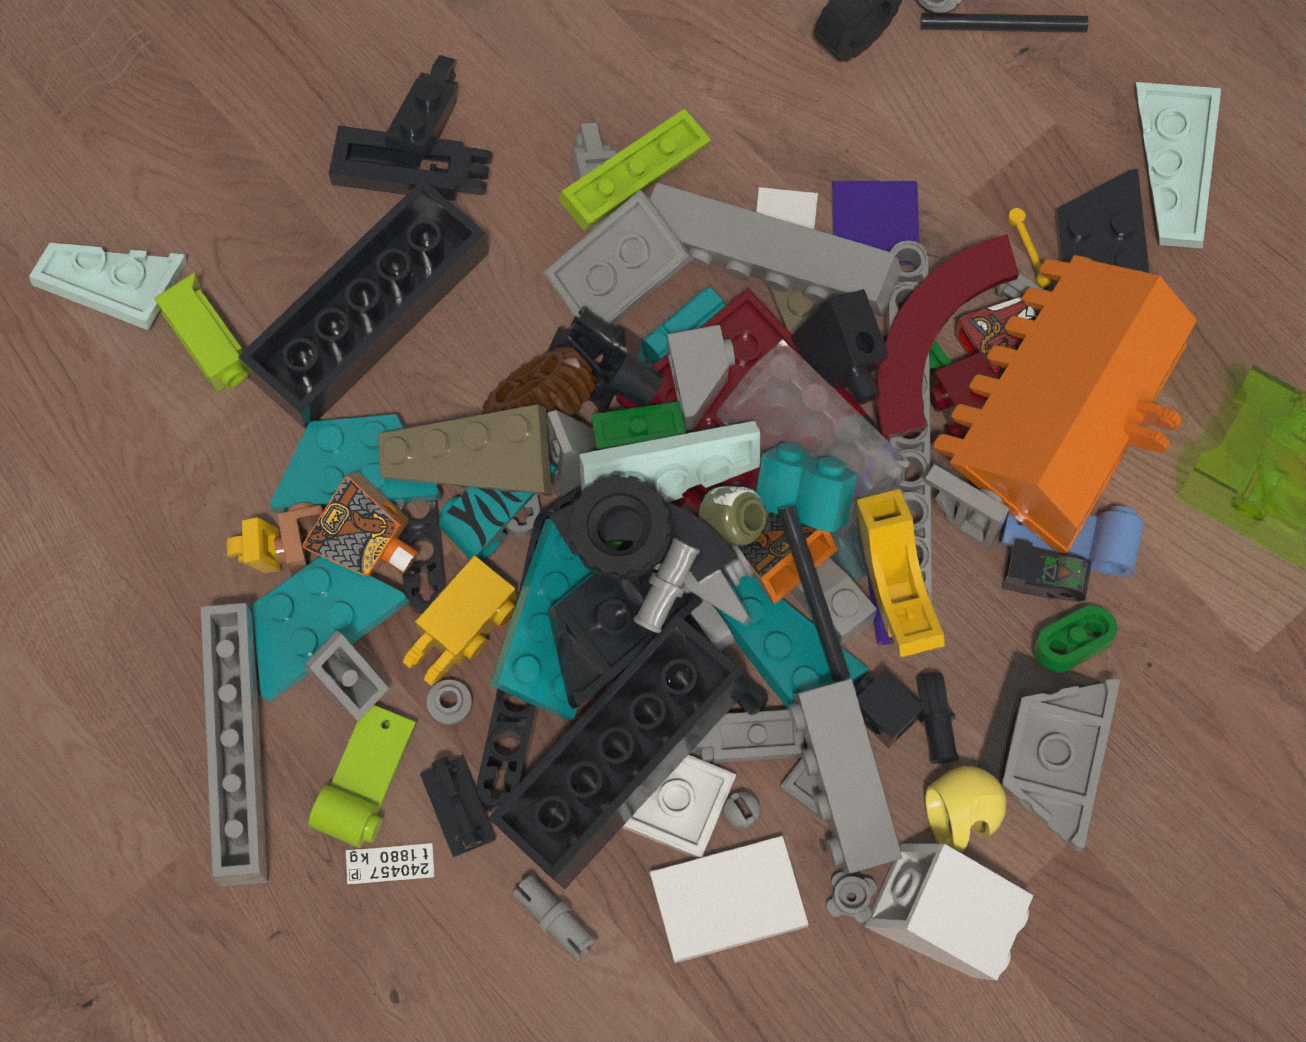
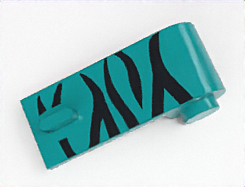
M550 460V474L552 476L558 468ZM467 488L460 497L456 496L450 499L441 508L439 515L442 518L438 523V527L469 560L475 555L484 562L505 541L507 534L503 529L535 494L505 492L486 488Z

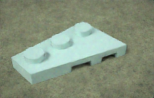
M49 243L29 277L31 284L35 287L149 330L160 311V307L155 302L154 297L175 285L187 261L185 254L170 253L169 257L148 256L147 251L130 250L129 254L104 252L102 247Z

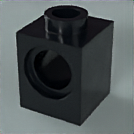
M886 669L876 679L869 674L855 687L865 726L888 749L921 718L925 708Z

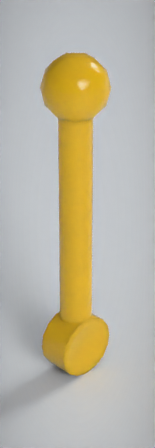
M1014 208L1009 212L1008 222L1016 227L1037 273L1036 283L1038 286L1046 288L1051 285L1053 280L1041 275L1039 269L1042 263L1025 227V212L1020 208Z

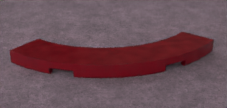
M1007 234L983 241L945 261L921 282L900 309L885 342L888 351L887 359L879 366L877 386L881 394L876 398V406L882 440L925 431L926 421L922 401L925 364L936 337L949 318L963 304L968 303L983 292L998 285L1017 280L1019 272Z

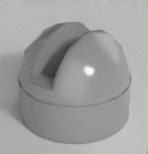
M736 792L730 795L724 804V818L728 825L734 829H750L759 819L760 804L752 794ZM737 799H741L752 815L746 820L734 803Z

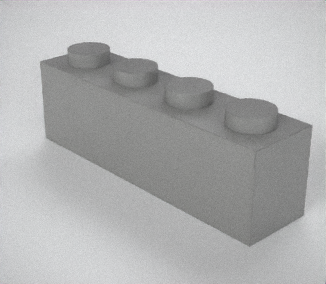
M844 679L792 694L795 704L789 705V713L795 731H803L807 749L801 750L802 760L808 776L815 775L820 793L814 794V802L820 820H828L833 838L827 839L826 843L833 865H841L843 872L851 874L902 859L852 679Z

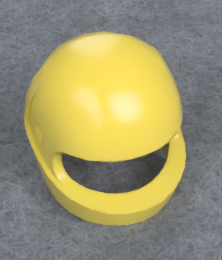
M960 766L947 771L928 786L925 793L926 812L936 843L946 844L962 853L967 847L971 828L978 836L984 839L996 832L1005 817L1007 806L1004 789L996 777L976 766ZM949 819L951 823L952 836L948 827Z

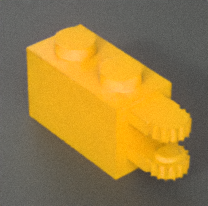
M474 555L415 621L421 637L407 652L403 663L412 669L421 663L433 647H436L443 654L430 666L424 677V681L433 687L447 674L454 664L460 667L467 658L470 661L474 660L486 647L488 639L485 637L496 625L503 627L513 616L515 603L517 602L516 589Z

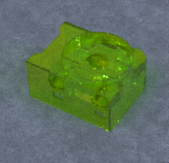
M1253 365L1233 400L1243 405L1218 448L1202 452L1176 498L1306 570V477L1304 474L1306 463V392Z

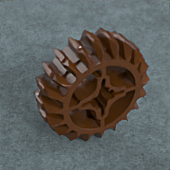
M558 347L554 351L547 350L543 355L535 356L528 363L522 364L519 369L509 373V376L504 381L499 382L497 389L490 392L488 399L484 402L482 414L539 404L546 408V418L548 412L555 410L570 417L574 412L581 409L583 403L589 400L590 393L593 392L596 386L594 383L596 377L592 373V368L586 359L575 351L573 347Z

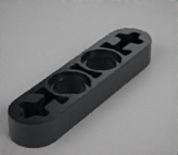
M437 500L425 501L430 506L427 516L420 520L409 519L399 536V539L410 547L419 541H426L434 547L430 559L424 562L414 561L403 574L404 594L410 600L408 606L419 615H422L446 588L440 529L438 527ZM396 502V507L405 514V508L408 503ZM437 569V572H436V573L430 572V571H433V570ZM410 572H415V573H416V574L410 576ZM418 573H427L431 591H437V594L430 595V602L426 604L421 602L420 597L413 596V594L421 591Z

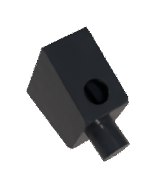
M863 289L829 298L791 336V339L824 391L830 393L849 388L856 405L868 403L881 394L871 373L888 356V351L868 296Z

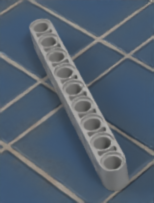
M914 241L899 242L890 251L896 254L899 262L910 261L916 266L917 270L909 273L901 271L886 309V337H888L891 326L900 311L896 304L907 301L912 292L928 276L927 252L922 245ZM928 354L922 383V401L926 429L925 431H920L919 436L915 439H905L902 436L886 439L887 492L901 489L908 508L915 511L920 518V522L914 524L917 556L921 563L919 566L931 601V486L927 485L924 481L930 471ZM902 467H911L918 472L920 478L913 482L904 481L897 474V470Z

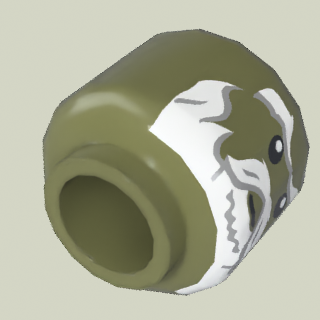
M721 486L711 489L700 504L698 515L728 545L744 546L753 543L760 536L767 518L766 509L760 496L752 489L735 486Z

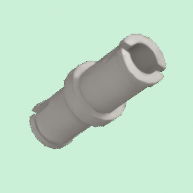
M677 537L673 538L658 573H652L648 581L652 585L638 614L634 618L637 624L651 631L661 632V627L676 597H682L685 591L682 584L696 555L700 552L699 548Z
M535 875L528 876L518 885L521 890L518 888L514 890L512 896L540 922L538 928L544 934L550 933L571 954L576 962L591 951L589 946L592 948L596 945L597 939L592 937L570 914L571 907L565 901L559 903L537 880Z

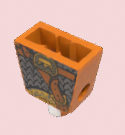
M358 471L345 476L302 545L306 550L364 576H369L376 572L383 561L404 574L418 555V551L398 539L409 521L407 516Z
M766 511V524L760 536L753 543L738 546V548L748 561L754 573L753 578L770 601L776 604L801 581L778 514ZM801 523L815 568L817 569L838 548L830 532L818 530Z

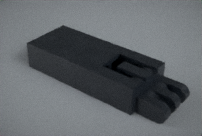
M338 126L329 169L332 185L407 195L424 179L444 198L450 201H457L458 192L484 195L486 193L487 184L481 180L488 179L490 169L481 164L491 163L492 152L488 150L464 147V142L436 138L427 156L423 157L385 146L386 132ZM422 160L449 163L448 169L437 168L436 164L432 163L429 171L421 170L420 167Z

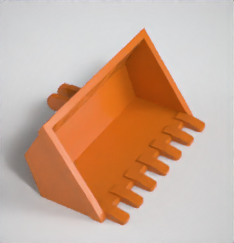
M1074 255L1070 263L1053 259H1046L1039 269L1041 275L1058 281L1052 292L1033 287L1026 290L1022 297L1024 304L1041 311L1035 321L1017 316L1009 318L1005 325L1006 332L1023 339L1017 350L994 345L987 355L989 362L1005 368L1001 378L995 379L978 374L974 376L969 384L972 392L988 398L983 408L978 409L958 404L951 414L955 422L970 428L965 438L960 439L940 434L933 444L937 452L952 458L949 462L951 466L979 489H988L1001 497L1004 502L1003 505L1010 508L1008 512L1060 554H1068L1129 446L1160 453L1165 452L1169 446V439L1164 433L1141 425L1143 423L1174 431L1182 423V417L1177 411L1154 404L1183 354L1187 346L1186 341L1197 322L1194 315L1160 275L1092 261L1090 258Z

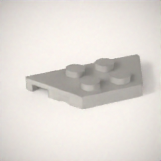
M1114 678L1096 685L1081 688L1074 686L1060 689L1057 693H1040L1022 697L1019 702L1001 782L1005 793L1071 848L1080 852L1085 847L1120 680Z

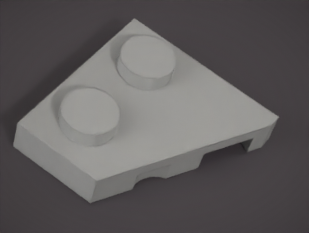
M934 464L924 481L927 485L940 490L935 500L946 513L949 524L955 530L990 550L999 536L1010 508L1003 505V500L996 493L984 488L978 490Z

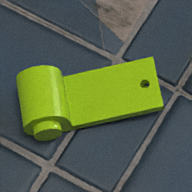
M373 705L357 721L330 786H324L318 795L309 817V828L357 848H361L365 841L373 843L383 820L382 817L378 816V813L417 723Z

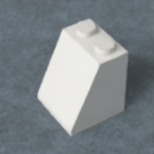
M901 843L902 859L893 861L872 907V915L864 926L970 977L997 981L999 975L1007 968L1010 962V949L1017 933L1025 926L1028 920V907L1034 895L946 844Z

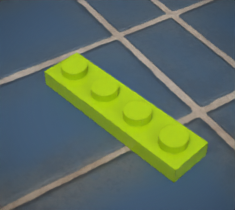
M684 108L562 190L557 199L580 227L586 231L617 210L639 190H646L707 148L711 139Z

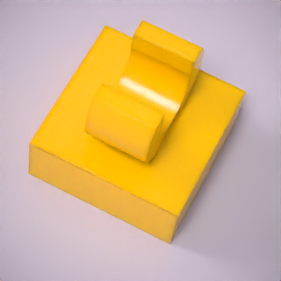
M258 517L242 520V536L227 539V556H238V562L244 563L264 574L281 571L274 545V538L279 537V528Z

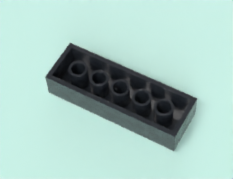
M422 179L238 356L242 368L247 373V377L306 430L310 421H318L488 255L485 232Z
M676 614L488 819L547 875L566 889L752 686L750 681L737 665L681 616Z

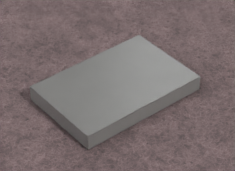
M639 190L543 273L574 316L580 317L578 311L585 306L588 310L614 326L694 258L648 195Z

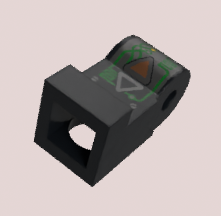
M1019 539L1014 540L1008 553L1002 589L1071 602H1079L1086 599L1092 563L1089 560L1077 555L1060 554L1032 547L1033 543Z

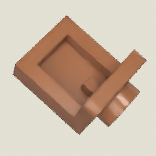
M300 503L287 509L288 512L277 514L281 537L274 538L276 555L279 564H287L292 576L308 565L306 550L302 547L304 543L302 532L313 529L324 511L321 505L314 506L311 503Z

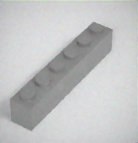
M656 183L650 200L694 258L690 261L692 264L703 268H709L710 264L725 268V272L731 276L742 280H748L749 276L764 280V283L770 288L781 292H788L789 288L804 292L806 298L816 303L824 304L829 298L864 289L873 313L883 317L902 271L894 253L671 186Z
M246 603L200 607L212 877L221 887L267 883L253 615Z

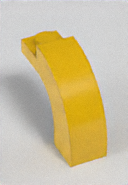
M901 489L857 499L859 528L867 568L888 637L893 638L900 657L944 647V632L927 594L919 566L913 518Z

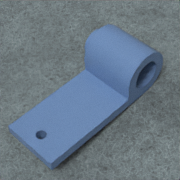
M1113 506L1110 511H1105L1098 517L1089 515L1068 554L1077 555L1089 560L1092 563V571L1118 577L1131 576L1135 572L1145 522L1137 516V512L1134 509L1125 506ZM1008 512L1000 544L1011 547L1014 540L1019 539L1033 543L1032 547L1057 553L1020 521H1016V518Z

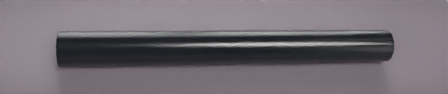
M921 13L920 30L1087 32L1088 16Z
M795 504L780 507L777 511L833 681L846 679L850 676Z

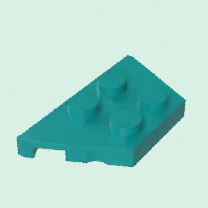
M396 414L310 421L270 502V508L274 513L288 512L287 509L293 505L311 503L314 506L321 505L325 509L345 476L356 471L369 480L393 504H396V502L408 503L441 500V492L437 485L393 481L380 477L378 434L404 429Z
M322 556L318 557L252 604L261 695L270 703L307 677L305 663L336 631L340 632L350 644H353L409 604L410 600L403 592L370 575H361Z

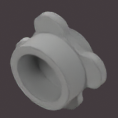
M845 872L835 874L831 881L834 887L833 896L826 905L828 913L835 918L841 915L853 917L858 923L868 921L872 915L869 907L871 896L877 890L875 882L868 877L864 879L855 876L849 877ZM850 893L856 896V900L853 902L847 899V895Z

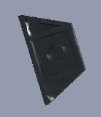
M1132 169L1056 210L1055 225L1059 261L1070 263L1073 256L1078 255L1090 258L1092 261L1150 273L1138 169Z
M593 572L547 610L568 704L572 709L583 704L627 667L658 634L634 621L652 585L648 582L652 573L649 575L644 574L638 577L639 580L631 582L630 580L613 582L612 579L606 577L602 579ZM683 593L682 597H676L661 628L663 629L676 614L684 619L703 603L701 598L693 593L688 595Z

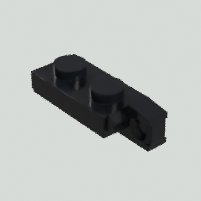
M439 55L432 65L431 73L426 74L422 72L419 75V79L416 78L385 134V146L423 157L427 156L456 102L458 82L454 81L456 78L454 73L455 59Z

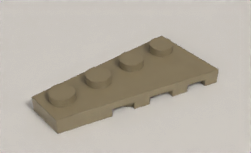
M539 404L378 434L380 477L387 480L434 485L446 484L465 488H486L505 492H527L552 496L546 408Z

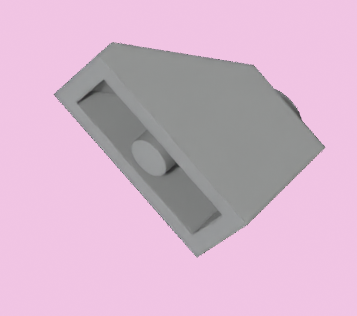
M720 325L667 334V355L677 402H680L685 432L692 431L727 383L729 366L735 365L731 339L723 340Z
M338 631L305 663L306 674L332 703L357 721L390 689Z

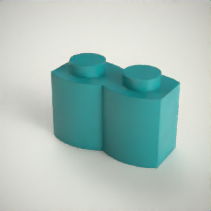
M781 443L763 453L756 493L760 496L766 511L778 514V508L795 504L802 524L818 530L834 532L848 524L857 473L845 467V463L837 458L821 457L817 460L815 457L805 453V449L800 445Z

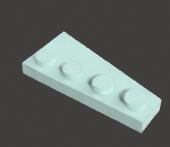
M1136 82V95L1159 245L1203 249L1221 88Z
M755 421L579 454L581 492L586 487L589 488L594 485V481L598 479L611 478V475H620L621 477H629L630 475L637 477L643 483L646 481L652 485L656 493L659 492L664 500L670 503L682 498V494L691 487L702 484L707 488L760 467V430Z

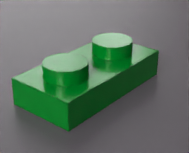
M680 402L591 414L596 451L686 434Z

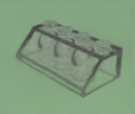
M784 340L780 341L747 372L716 412V416L726 426L750 421L756 422L760 430L761 460L764 452L779 444L794 443L802 446L805 449V453L815 457L817 460L821 457L837 458L845 463V467L857 473L848 524L834 531L841 539L859 523L856 500L895 490L905 480L911 464Z

